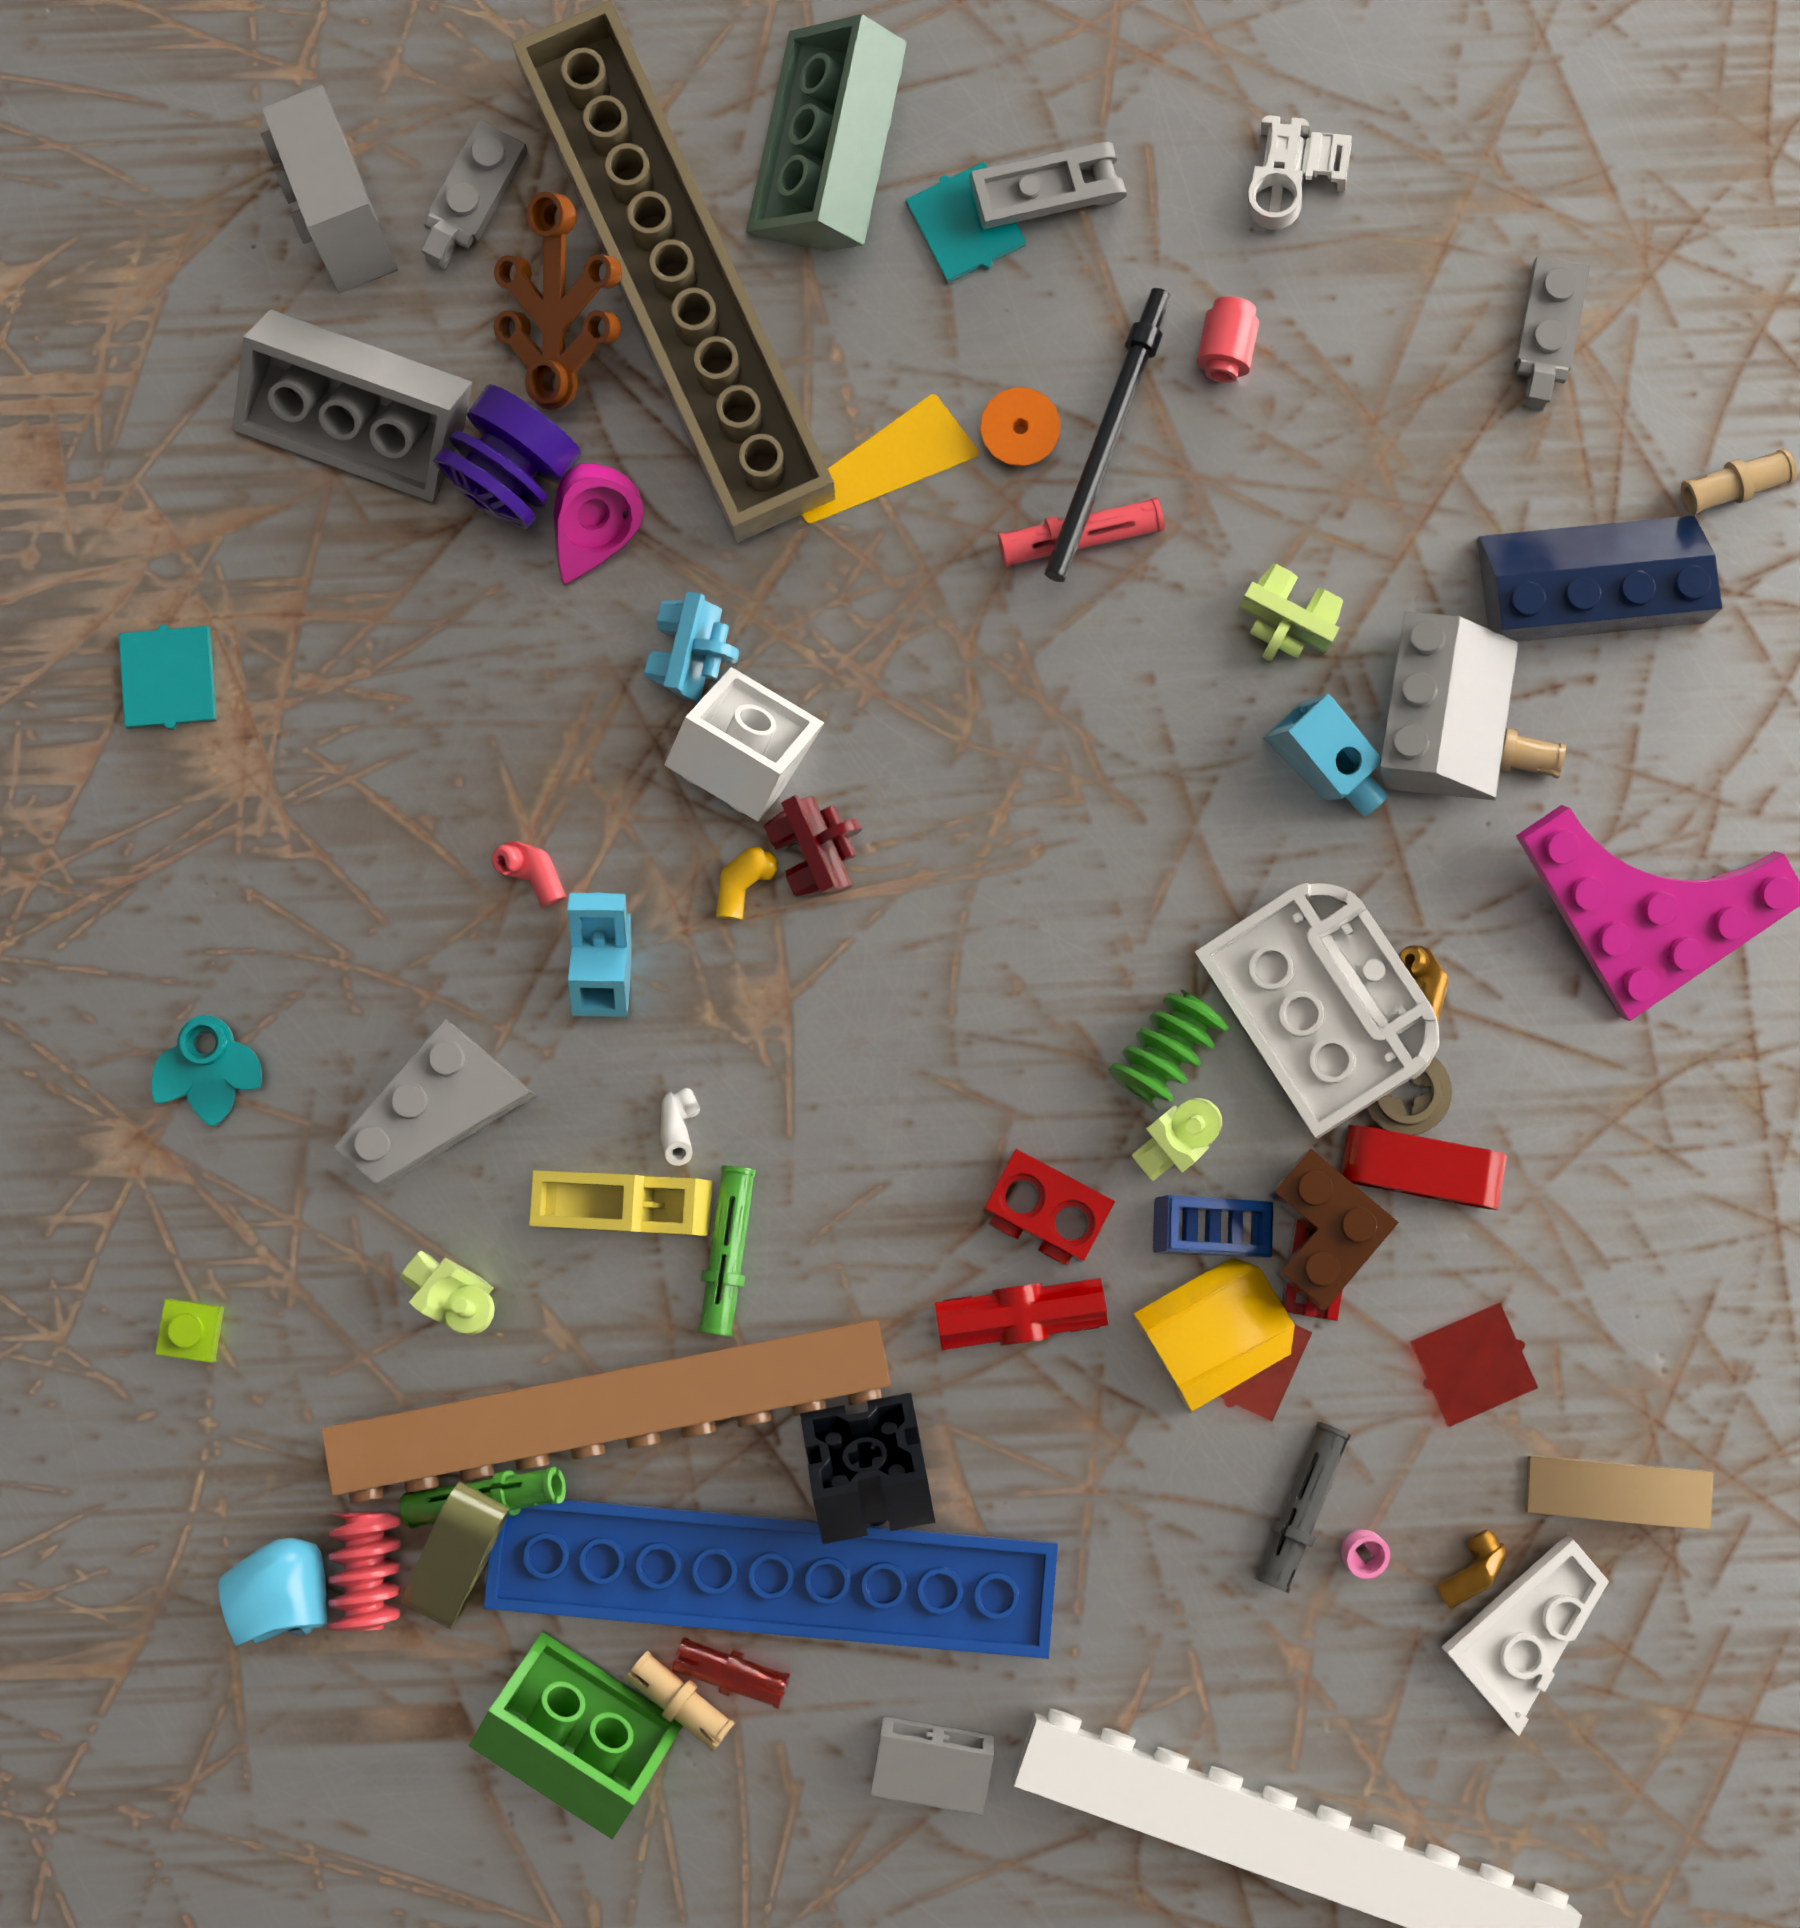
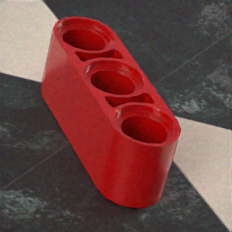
M1348 1125L1340 1173L1355 1185L1476 1208L1498 1210L1508 1154L1378 1128Z

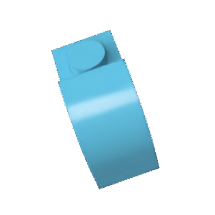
M601 892L569 893L567 911L572 947L568 987L572 1016L627 1017L631 980L630 914H627L625 894Z

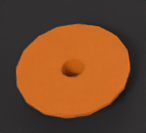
M1014 387L1001 391L988 402L981 416L980 432L985 447L995 458L1008 465L1027 466L1040 462L1053 451L1059 440L1061 422L1056 407L1046 395L1032 388Z

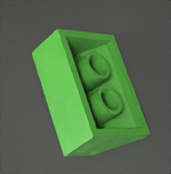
M542 1632L488 1710L469 1747L613 1840L683 1726L675 1719L671 1722L667 1721L661 1716L664 1712L663 1709Z

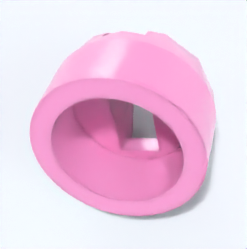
M1357 1529L1342 1541L1340 1552L1343 1563L1355 1576L1361 1579H1372L1382 1574L1387 1568L1390 1561V1550L1387 1543L1375 1532ZM1361 1544L1373 1556L1365 1563L1356 1551V1548Z

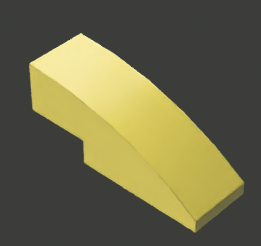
M533 1170L529 1226L709 1236L713 1181L697 1178Z

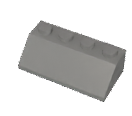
M270 309L243 336L232 430L434 502L445 475L436 467L433 459L444 448L455 452L456 448L451 444L449 437L454 431L463 432L472 381Z

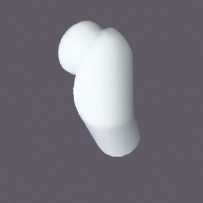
M683 1088L675 1094L670 1091L661 1101L660 1139L666 1160L675 1166L688 1163L693 1154L684 1119L697 1116L700 1107L693 1091L689 1088Z

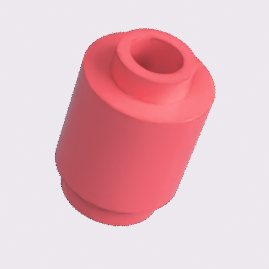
M1225 296L1215 299L1213 308L1206 312L1196 363L1205 371V375L1209 379L1222 383H1231L1236 381L1237 377L1245 376L1249 373L1259 326V320L1255 316L1256 307L1253 303L1242 298Z

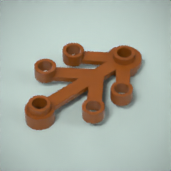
M540 192L529 202L526 215L530 229L538 236L543 237V295L531 281V266L522 257L510 255L501 257L495 265L494 277L501 287L510 290L541 329L542 350L529 337L531 323L529 318L522 312L503 311L498 314L494 321V333L500 342L511 347L527 367L525 387L529 397L541 408L561 410L567 407L576 395L578 388L576 373L600 344L610 345L619 338L621 323L619 318L612 312L592 311L584 320L583 331L566 350L565 331L601 288L612 289L619 283L622 269L619 261L613 256L592 255L584 265L583 274L565 294L566 235L576 224L577 212L570 199L565 195ZM558 209V219L555 223V212ZM604 263L606 266V275L604 279L601 280L599 276L600 266ZM514 264L516 268V276L512 281L510 278V269ZM603 319L606 328L604 334L600 336L598 326ZM514 320L516 329L511 336L509 325ZM556 376V388L554 390L553 379Z

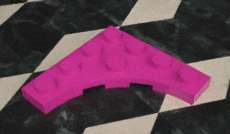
M1560 805L1516 835L1621 1018L1631 1021L1800 906V881L1785 854L1773 851L1752 864L1738 870L1712 876L1710 879L1680 880L1643 872L1618 859L1594 840L1581 825L1570 807Z

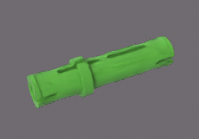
M722 1165L708 1270H702L700 1281L706 1282L700 1326H698L697 1332L733 1337L734 1331L732 1329L738 1289L745 1286L746 1276L741 1275L756 1170ZM734 1199H735L734 1212H733L732 1225H731V1232H730V1239H729V1244L727 1245V1243H728V1236H729V1230H730V1223H731V1216H732V1209H733V1202H734ZM727 1257L725 1272H724V1274H723L724 1264H725V1258ZM723 1284L721 1302L719 1304L721 1285Z
M556 1467L522 1474H515L511 1470L495 1473L492 1479L464 1483L509 1507L508 1517L519 1514L523 1508L560 1504L563 1502L566 1493L564 1476L560 1469L556 1470ZM456 1484L436 1489L404 1493L399 1503V1512L403 1524L409 1526L410 1529L434 1524Z

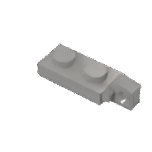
M480 120L477 121L428 210L424 226L431 231L421 249L427 262L445 270L459 245L468 249L473 241L479 242L528 150L524 142Z
M1537 256L1533 262L1514 365H1517L1516 374L1528 377L1523 400L1524 407L1544 410L1545 404L1551 400L1554 382L1563 384L1566 382L1568 372L1572 367L1590 266Z

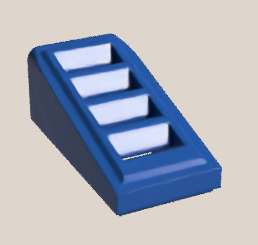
M1177 1195L1155 1198L1153 1223L1154 1253L1272 1257V1201ZM1179 1210H1183L1182 1240H1179ZM1198 1211H1205V1242L1198 1241ZM1221 1212H1228V1243H1221ZM1243 1213H1251V1245L1242 1244Z

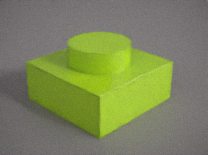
M164 1299L155 1355L210 1363L216 1362L224 1307Z

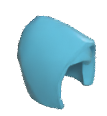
M297 1538L274 1540L268 1545L253 1551L247 1558L229 1569L219 1578V1600L227 1628L235 1646H241L250 1640L257 1644L286 1631L296 1636H305L311 1633L313 1628H323L327 1625L326 1578L322 1554L315 1543Z

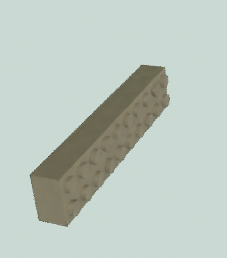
M608 0L512 42L519 69L604 255L615 257L621 265L622 275L618 283L620 290L736 543L835 500L834 481L612 1Z

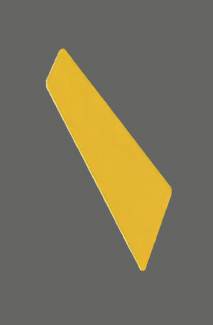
M930 394L830 466L828 470L834 481L835 500L801 515L807 523H815L978 457L979 450L936 394Z

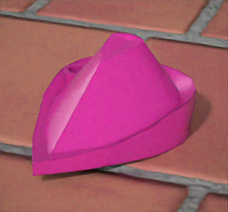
M580 463L568 470L559 483L553 516L556 557L563 585L587 573L622 548L641 526L644 510L640 491L627 476L612 467L595 463ZM627 509L628 514L623 515L624 510Z

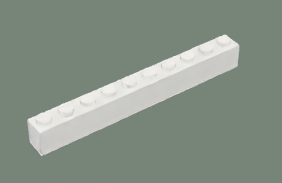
M1050 1709L1047 1717L1034 1712L1012 1776L1014 1787L1406 1928H1579L1582 1915L1570 1904H1567L1569 1895L1553 1887L1536 1883L1533 1891L1512 1884L1515 1877L1513 1874L1500 1868L1481 1863L1479 1872L1458 1865L1460 1856L1447 1849L1427 1844L1425 1852L1405 1846L1406 1836L1394 1830L1373 1824L1371 1833L1352 1827L1350 1826L1352 1817L1333 1808L1319 1805L1317 1813L1295 1806L1298 1798L1290 1793L1265 1786L1263 1794L1241 1787L1244 1778L1237 1774L1211 1766L1209 1775L1187 1767L1189 1758L1161 1747H1157L1155 1755L1133 1748L1136 1739L1108 1728H1103L1101 1736L1079 1729L1082 1722L1081 1719L1056 1709Z

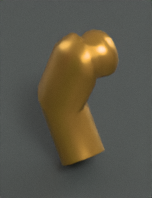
M1416 945L1405 947L1400 952L1399 957L1430 1002L1439 1022L1449 984L1448 975L1428 948Z
M1483 1530L1469 1539L1468 1549L1475 1556V1559L1468 1568L1437 1584L1438 1590L1449 1608L1452 1609L1492 1587L1507 1557L1505 1544L1498 1542L1497 1536L1492 1530Z

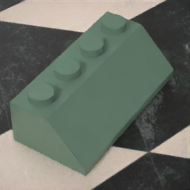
M863 14L789 31L746 233L754 237L825 251L864 245L870 225V215L876 186L881 173V163L887 134L891 126V115L898 82L902 74V63L907 41Z

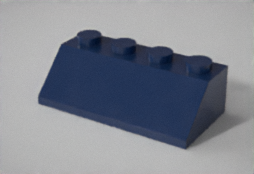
M1694 515L1485 535L1477 538L1488 629L1517 642L1703 624L1723 609L1716 555Z

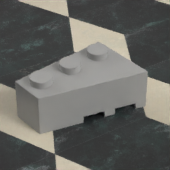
M323 85L263 107L262 111L270 130L261 133V137L273 164L283 163L284 170L276 172V176L288 204L297 201L300 208L291 212L293 222L303 244L314 241L338 293L397 271L398 267L380 229L379 220L374 208L371 206L362 183V178Z
M445 1019L333 1148L375 1184L387 1187L444 1153L448 1148L471 1134L489 1126L493 1121L516 1107L534 1099L537 1095L458 1027Z

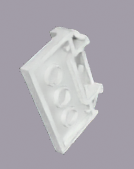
M1304 883L1295 886L1195 951L1310 1131L1317 1139L1410 1079H1416L1430 1065L1439 1048V1026L1430 1002L1363 902L1354 893L1342 887L1325 883Z

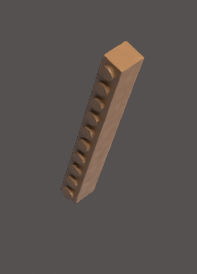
M879 1319L324 1427L321 1428L332 1496L349 1493L350 1503H357L384 1497L382 1486L404 1482L406 1492H413L440 1486L438 1475L460 1471L461 1481L463 1482L493 1476L495 1474L493 1464L515 1460L517 1471L549 1465V1453L571 1449L572 1460L605 1454V1442L625 1438L628 1449L660 1443L659 1432L682 1428L683 1438L716 1432L715 1421L737 1417L738 1427L772 1421L770 1410L792 1406L794 1416H799L800 1413L826 1409L825 1399L847 1395L849 1405L866 1403L868 1400L882 1398L880 1388L890 1387L891 1381Z

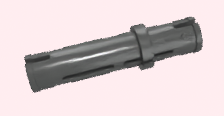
M1319 1421L1279 1521L1273 1520L1270 1530L1275 1533L1260 1570L1255 1576L1256 1580L1288 1594L1306 1546L1312 1548L1316 1537L1311 1535L1327 1493L1331 1488L1348 1441L1352 1437V1435Z

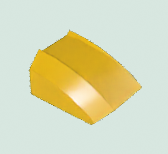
M1231 1258L1135 1312L1132 1316L1143 1336L1147 1337L1176 1384L1178 1395L1189 1414L1291 1354L1295 1327L1293 1321L1261 1268L1236 1258Z

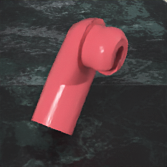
M517 841L506 842L494 850L491 859L494 869L499 874L531 882L541 908L557 904L566 899L552 860L545 850Z

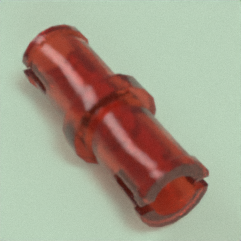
M683 1637L676 1653L679 1657L673 1662L672 1672L676 1674L681 1673L718 1686V1693L730 1697L731 1693L735 1692L772 1705L773 1708H780L786 1693L784 1690L785 1687H788L791 1674L782 1673L744 1659V1653L732 1650L731 1654H727Z

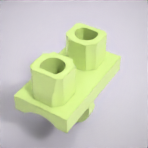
M1274 563L1260 578L1258 584L1252 581L1239 606L1241 610L1258 618L1250 634L1268 643L1261 658L1271 662L1277 650L1280 649L1298 659L1305 646L1302 642L1325 654L1340 629L1335 624L1342 607V598L1325 589L1317 588L1306 609L1287 600V597L1298 577L1293 572Z
M1203 1098L1189 1099L1183 1102L1178 1109L1173 1105L1146 1128L1152 1138L1135 1151L1132 1157L1152 1181L1174 1164L1183 1173L1209 1149L1208 1145L1213 1143L1219 1136L1223 1125L1222 1115L1217 1106Z
M423 1251L418 1252L400 1274V1278L416 1291V1294L409 1303L420 1313L463 1335H476L490 1325L494 1317L495 1307L493 1299L489 1294L494 1287L482 1277L447 1258H444L439 1264Z

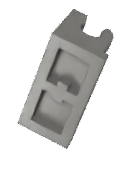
M883 1716L870 1796L983 1816L994 1758V1735Z

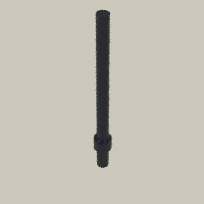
M1151 289L1140 321L1133 323L1125 343L1128 353L1044 573L1047 578L1053 581L1064 582L1148 358L1156 355L1163 336L1159 329L1171 299V294L1164 289Z

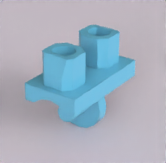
M686 591L684 601L661 602L657 617L658 630L666 635L675 636L671 653L653 650L648 655L644 675L655 684L667 688L685 701L699 703L705 679H717L721 662L736 663L740 651L734 646L726 644L729 626L719 623L722 609L705 601L703 594Z

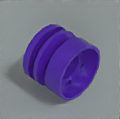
M489 384L466 413L469 421L482 436L477 439L466 433L454 431L449 440L462 456L444 448L438 452L433 462L453 483L454 488L475 506L493 517L502 518L517 527L528 529L536 517L534 512L521 499L538 507H544L548 502L546 493L533 480L535 475L555 483H560L567 471L573 467L580 457L581 451L577 444L561 428L537 409L507 390Z

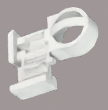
M1265 116L1261 121V135H1267L1263 167H1254L1253 180L1248 190L1249 213L1253 221L1259 226L1270 230L1283 229L1291 225L1299 217L1302 209L1303 176H1305V180H1312V177L1317 178V175H1327L1331 182L1337 183L1338 192H1345L1352 135L1312 132L1311 138H1309V122L1306 119L1293 117L1289 125L1280 124V116ZM1341 149L1337 171H1334L1336 151ZM1275 166H1282V167H1284V169H1282V168H1274V167H1275ZM1272 186L1270 209L1268 212L1258 206L1256 196L1263 189ZM1284 187L1293 194L1295 199L1288 209L1280 212Z

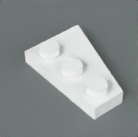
M1565 1535L1441 1648L1506 1725L1519 1737L1529 1720L1526 1715L1539 1692L1541 1690L1545 1692L1555 1676V1673L1552 1672L1568 1642L1575 1641L1609 1581L1574 1539Z

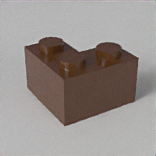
M1309 1149L1269 1194L1274 1201L1311 1231L1276 1275L1318 1311L1326 1310L1399 1222L1314 1150Z

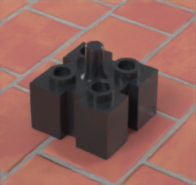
M911 1392L868 1400L867 1412L846 1415L845 1405L800 1413L804 1444L809 1463L808 1471L813 1503L823 1544L868 1536L866 1524L881 1526L887 1520L889 1521L890 1531L936 1523Z

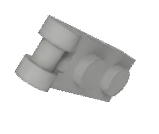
M1101 142L971 171L969 183L982 229H989L1095 204L1098 206L1111 205L1123 200L1127 193L1123 179L1116 177L1113 164L1117 161L1113 144L1111 142ZM1081 170L1093 171L1095 181L1084 183Z

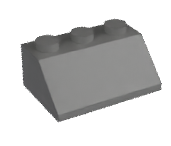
M1404 611L1380 764L1385 789L1496 801L1518 651L1517 641L1460 616Z

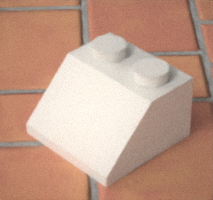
M731 667L685 717L664 765L681 775L686 781L698 785L728 803L734 810L744 813L758 822L784 790L820 732L824 722Z

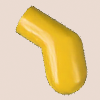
M761 847L746 848L722 869L719 881L716 918L736 921L743 920L746 889L758 879L762 881L772 879L777 872L778 861L772 852L763 851Z

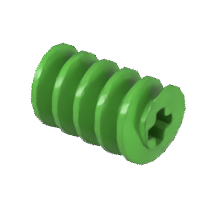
M1182 989L1180 991L1184 997L1168 993L1163 999L1170 1014L1154 1010L1150 1015L1151 1023L1157 1032L1140 1028L1136 1033L1137 1039L1144 1050L1127 1045L1122 1051L1130 1067L1113 1063L1109 1068L1110 1074L1117 1083L1156 1112L1158 1110L1152 1102L1155 1097L1172 1102L1174 1099L1166 1085L1168 1080L1184 1085L1187 1083L1188 1079L1179 1067L1181 1063L1196 1067L1201 1065L1202 1062L1193 1050L1195 1045L1211 1050L1215 1047L1214 1042L1206 1031L1209 1028L1226 1032L1229 1029L1225 1021L1209 1006Z

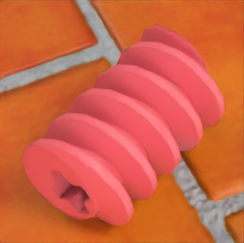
M381 1511L331 1513L329 1515L344 1519L345 1525L328 1531V1537L344 1542V1548L328 1554V1560L344 1565V1571L328 1577V1583L344 1588V1594L328 1600V1607L343 1611L344 1617L328 1623L327 1629L332 1631H369L386 1628L384 1624L400 1617V1609L384 1603V1601L399 1595L401 1587L398 1584L384 1580V1578L399 1572L401 1564L398 1561L384 1557V1555L401 1548V1541L386 1535L385 1531L401 1525V1518L397 1515Z

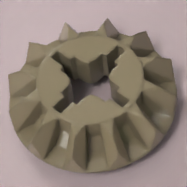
M1436 1057L1433 1058L1430 1065L1420 1076L1414 1080H1409L1410 1085L1429 1088V1092L1421 1093L1420 1096L1412 1098L1409 1116L1407 1115L1406 1107H1403L1402 1099L1392 1098V1095H1388L1367 1107L1369 1117L1385 1130L1409 1135H1418L1434 1128L1446 1115L1452 1097L1449 1075Z

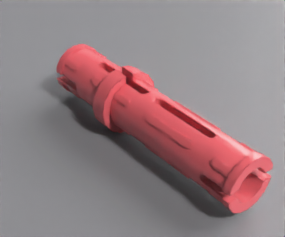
M1155 497L1139 503L1090 513L1077 550L1156 531H1164V517L1159 499ZM1053 516L1044 518V524L1007 533H998L999 548L1004 566L1009 567L1012 564L1051 556L1064 520L1058 521V518Z

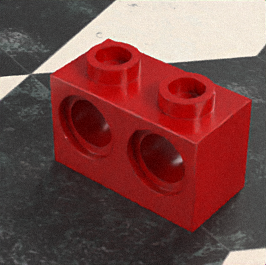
M1015 1149L983 1210L993 1215L989 1222L990 1226L1017 1240L1022 1231L1042 1241L1038 1249L1039 1252L1068 1266L1072 1257L1080 1262L1085 1261L1115 1201L1028 1154ZM1026 1182L1035 1189L1037 1202L1032 1211L1017 1213L1009 1208L1006 1203L1005 1194L1007 1188L1012 1183ZM1064 1208H1075L1085 1217V1232L1076 1240L1065 1239L1056 1230V1216Z

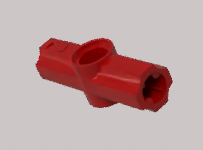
M1101 1278L1042 1287V1283L992 1290L990 1295L967 1296L935 1303L941 1350L1000 1342V1346L1049 1339L1050 1334L1077 1332L1108 1326Z

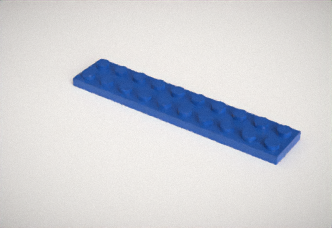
M564 1499L560 1504L523 1508L519 1514L507 1517L488 1559L484 1609L1049 1659L1058 1543L912 1529L890 1531L889 1527L866 1525L868 1536L823 1544L818 1521Z

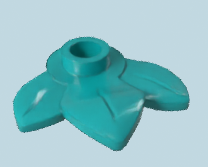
M198 1016L189 1020L181 1028L177 1038V1046L167 1050L158 1057L151 1079L153 1100L156 1103H166L187 1096V1100L195 1113L206 1124L217 1126L232 1110L236 1099V1089L254 1090L261 1087V1064L251 1048L234 1041L232 1031L225 1022L213 1016ZM211 1033L216 1041L215 1048L210 1053L203 1054L198 1048L199 1039L203 1035Z

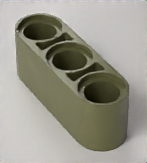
M459 1481L436 1519L401 1603L451 1630L464 1611L508 1517L510 1508Z

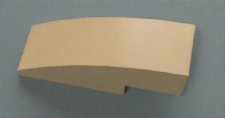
M1528 1456L1525 1512L1711 1530L1713 1472L1631 1463Z

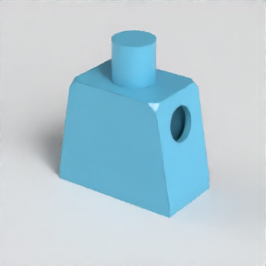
M1329 693L1302 701L1263 737L1325 801L1346 797L1358 812L1365 817L1379 807L1388 797L1384 789L1370 775L1381 764V756ZM1336 756L1340 761V770L1336 766Z

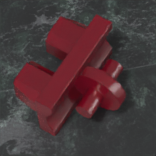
M794 795L782 801L781 805L784 811L778 813L765 823L764 829L776 851H783L797 843L800 845L806 861L785 870L786 879L793 895L804 897L816 893H836L853 886L843 862L857 856L849 838L861 832L862 827L859 820L856 818L842 822L835 805L820 811L814 796L800 799L798 795Z

